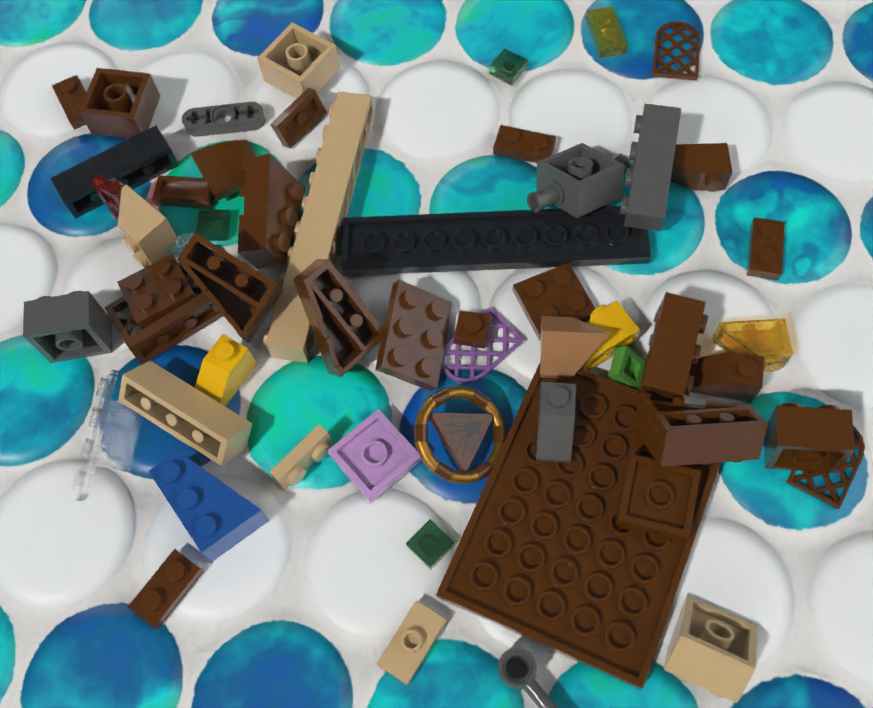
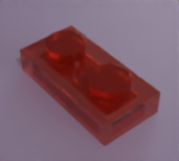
M98 175L91 184L111 215L118 219L121 188L124 185L117 179L109 180Z

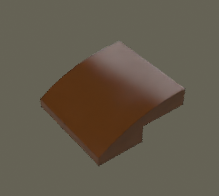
M247 140L217 143L190 153L216 201L239 191L240 187L245 186L246 170L241 169L242 159L256 156Z

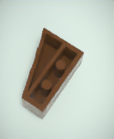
M668 292L665 293L654 316L653 322L656 323L653 335L651 334L648 345L650 347L644 362L638 394L648 393L651 394L652 398L666 402H672L673 396H689L694 381V376L689 375L691 364H697L701 351V345L696 344L698 333H704L708 321V315L703 314L706 302Z

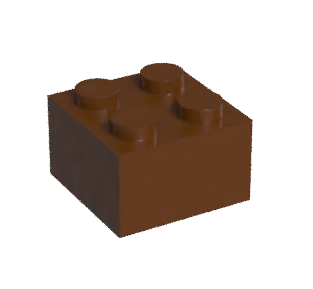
M96 68L79 113L91 134L131 138L149 129L160 94L150 73Z
M799 403L777 405L768 422L764 439L765 468L780 470L797 469L796 471L837 474L855 451L852 410L840 409L835 405H822L818 408L803 407Z

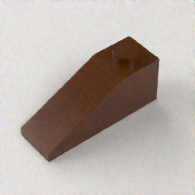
M728 143L676 144L670 182L695 191L707 190L715 192L726 189L732 175Z

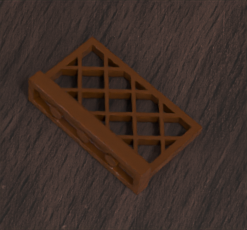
M180 263L178 264L184 275H187L186 279L193 292L200 293V295L136 334L130 336L134 326L137 325L132 313L129 317L116 314L128 306L124 296L104 307L124 338L126 345L141 365L151 361L223 316L198 285H192V277Z

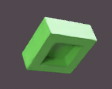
M628 346L616 347L608 376L617 383L639 390L645 360Z

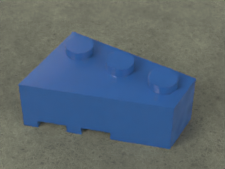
M179 451L148 471L200 552L212 562L270 521L260 508Z

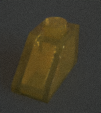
M785 318L719 322L712 336L713 343L726 352L731 351L765 357L764 371L766 372L782 369L793 355Z

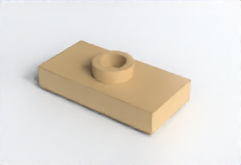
M415 601L378 660L377 666L408 686L447 620L418 601Z

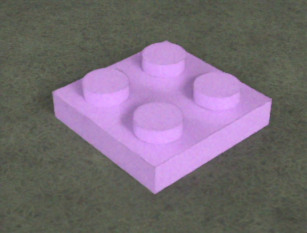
M379 409L327 450L329 456L370 503L422 461L418 451Z

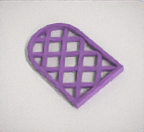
M491 307L482 314L492 315L500 324H491L490 321L487 352L475 351V347L472 346L471 351H459V344H456L455 351H448L454 344V337L445 345L442 370L454 382L470 384L481 380L525 342V339ZM491 328H502L503 338H491ZM507 330H508L515 338H507ZM491 342H502L503 352H491ZM506 343H516L506 351ZM445 355H455V365H445ZM459 356H471V366L459 365ZM475 356H487L486 366H474ZM490 356L499 357L490 365ZM448 370H455L454 375ZM458 370H470V378H459ZM474 370L483 371L481 374L474 377Z

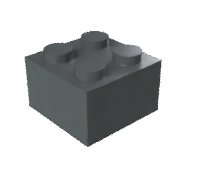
M73 291L66 295L42 296L36 300L24 301L23 337L50 363L113 353L112 320L89 291Z

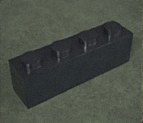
M155 125L64 170L50 179L62 201L76 219L121 196V188L128 185L133 190L178 167L179 164L170 146Z

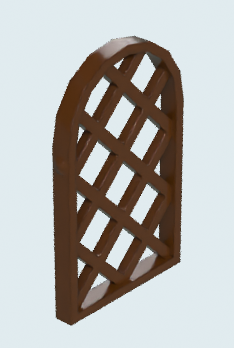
M681 21L663 24L658 29L654 39L652 77L697 81L701 44L699 32L694 26ZM672 28L674 32L668 35L664 30ZM687 29L692 34L687 36L682 31ZM661 34L664 38L658 41L659 35ZM677 34L683 38L678 43L672 38ZM693 37H695L696 43L691 40ZM667 40L673 44L668 49L662 45ZM688 42L692 48L686 51L681 45ZM657 48H660L663 52L657 55ZM676 48L682 52L677 57L671 53ZM696 50L694 58L690 53ZM668 55L672 60L665 63L660 58ZM686 56L691 62L685 65L680 59ZM656 61L661 65V67L658 68L657 70H656ZM677 63L681 68L675 72L669 66ZM693 65H695L694 72L689 69Z
M853 426L854 437L858 444L854 445V449L859 448L857 459H855L852 453L849 457L851 463L844 464L838 471L842 483L831 485L827 476L828 473L822 472L808 473V471H802L803 475L793 477L797 469L791 470L786 483L836 509L841 508L856 471L862 462L865 449L863 437ZM853 467L847 480L843 470ZM822 475L826 487L815 489L811 478ZM806 479L809 488L798 483L797 481ZM844 487L838 500L834 489ZM829 491L832 499L820 493Z

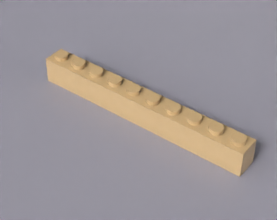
M338 91L335 103L332 102L330 104V121L323 128L322 148H318L316 153V170L311 172L309 177L310 191L308 196H304L302 201L303 215L301 221H297L295 225L294 246L289 247L287 253L286 273L283 272L280 277L279 285L284 290L272 307L273 319L271 326L267 327L264 332L263 342L272 358L302 363L309 362L315 336L293 279L316 259H329L333 265L335 264L343 232V218H347L374 116L371 95Z

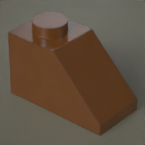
M731 351L699 357L696 365L691 364L689 372L690 376H694L691 392L752 403L762 389L765 357Z

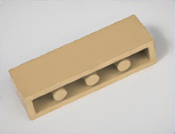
M148 361L122 375L119 402L218 465H224L246 449L253 423L154 362Z

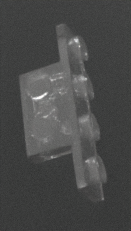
M111 369L106 378L101 377L97 387L96 396H100L101 400L99 408L93 407L88 425L94 427L91 439H85L81 452V457L86 458L84 470L77 471L73 484V490H78L76 499L78 501H84L88 497L96 466L123 472L131 470L142 416L121 402L112 400L118 370Z

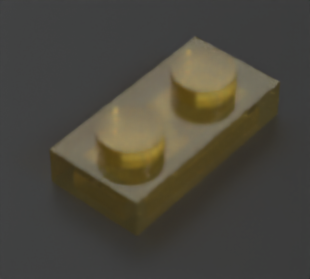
M613 6L587 10L585 19L599 59L626 54L627 44Z

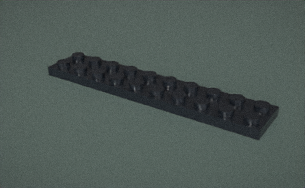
M621 206L600 207L578 218L570 215L563 209H541L539 212H534V210L343 218V276L551 268L563 264H570L571 267L649 264L651 252L648 231L646 229L625 227L626 215L620 214Z

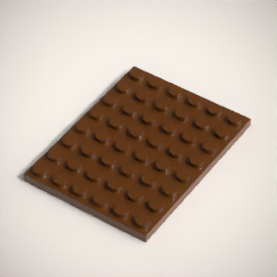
M539 363L436 593V597L642 690L721 462L707 465H680L701 470L691 533L687 542L616 524L630 454L655 459L634 428L640 394H638L636 389L581 368L573 376V379L540 377ZM541 382L576 384L575 421L570 463L536 461L538 404ZM651 397V400L663 401Z

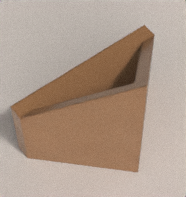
M541 316L540 377L573 379L577 371L611 333L574 317Z

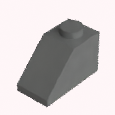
M541 382L538 404L536 461L571 462L576 384Z

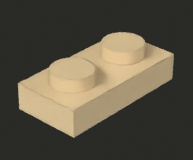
M318 424L270 471L274 480L284 490L290 485L295 486L306 475V470L315 461L319 462L328 454L327 450L333 444L329 433Z

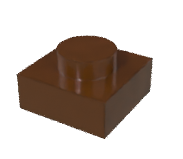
M460 310L454 344L486 348L491 315Z

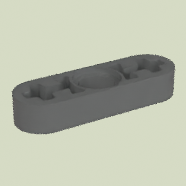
M257 102L191 108L182 116V122L187 133L193 137L255 131L260 129L266 121L262 106ZM221 116H231V119L226 123L217 122Z

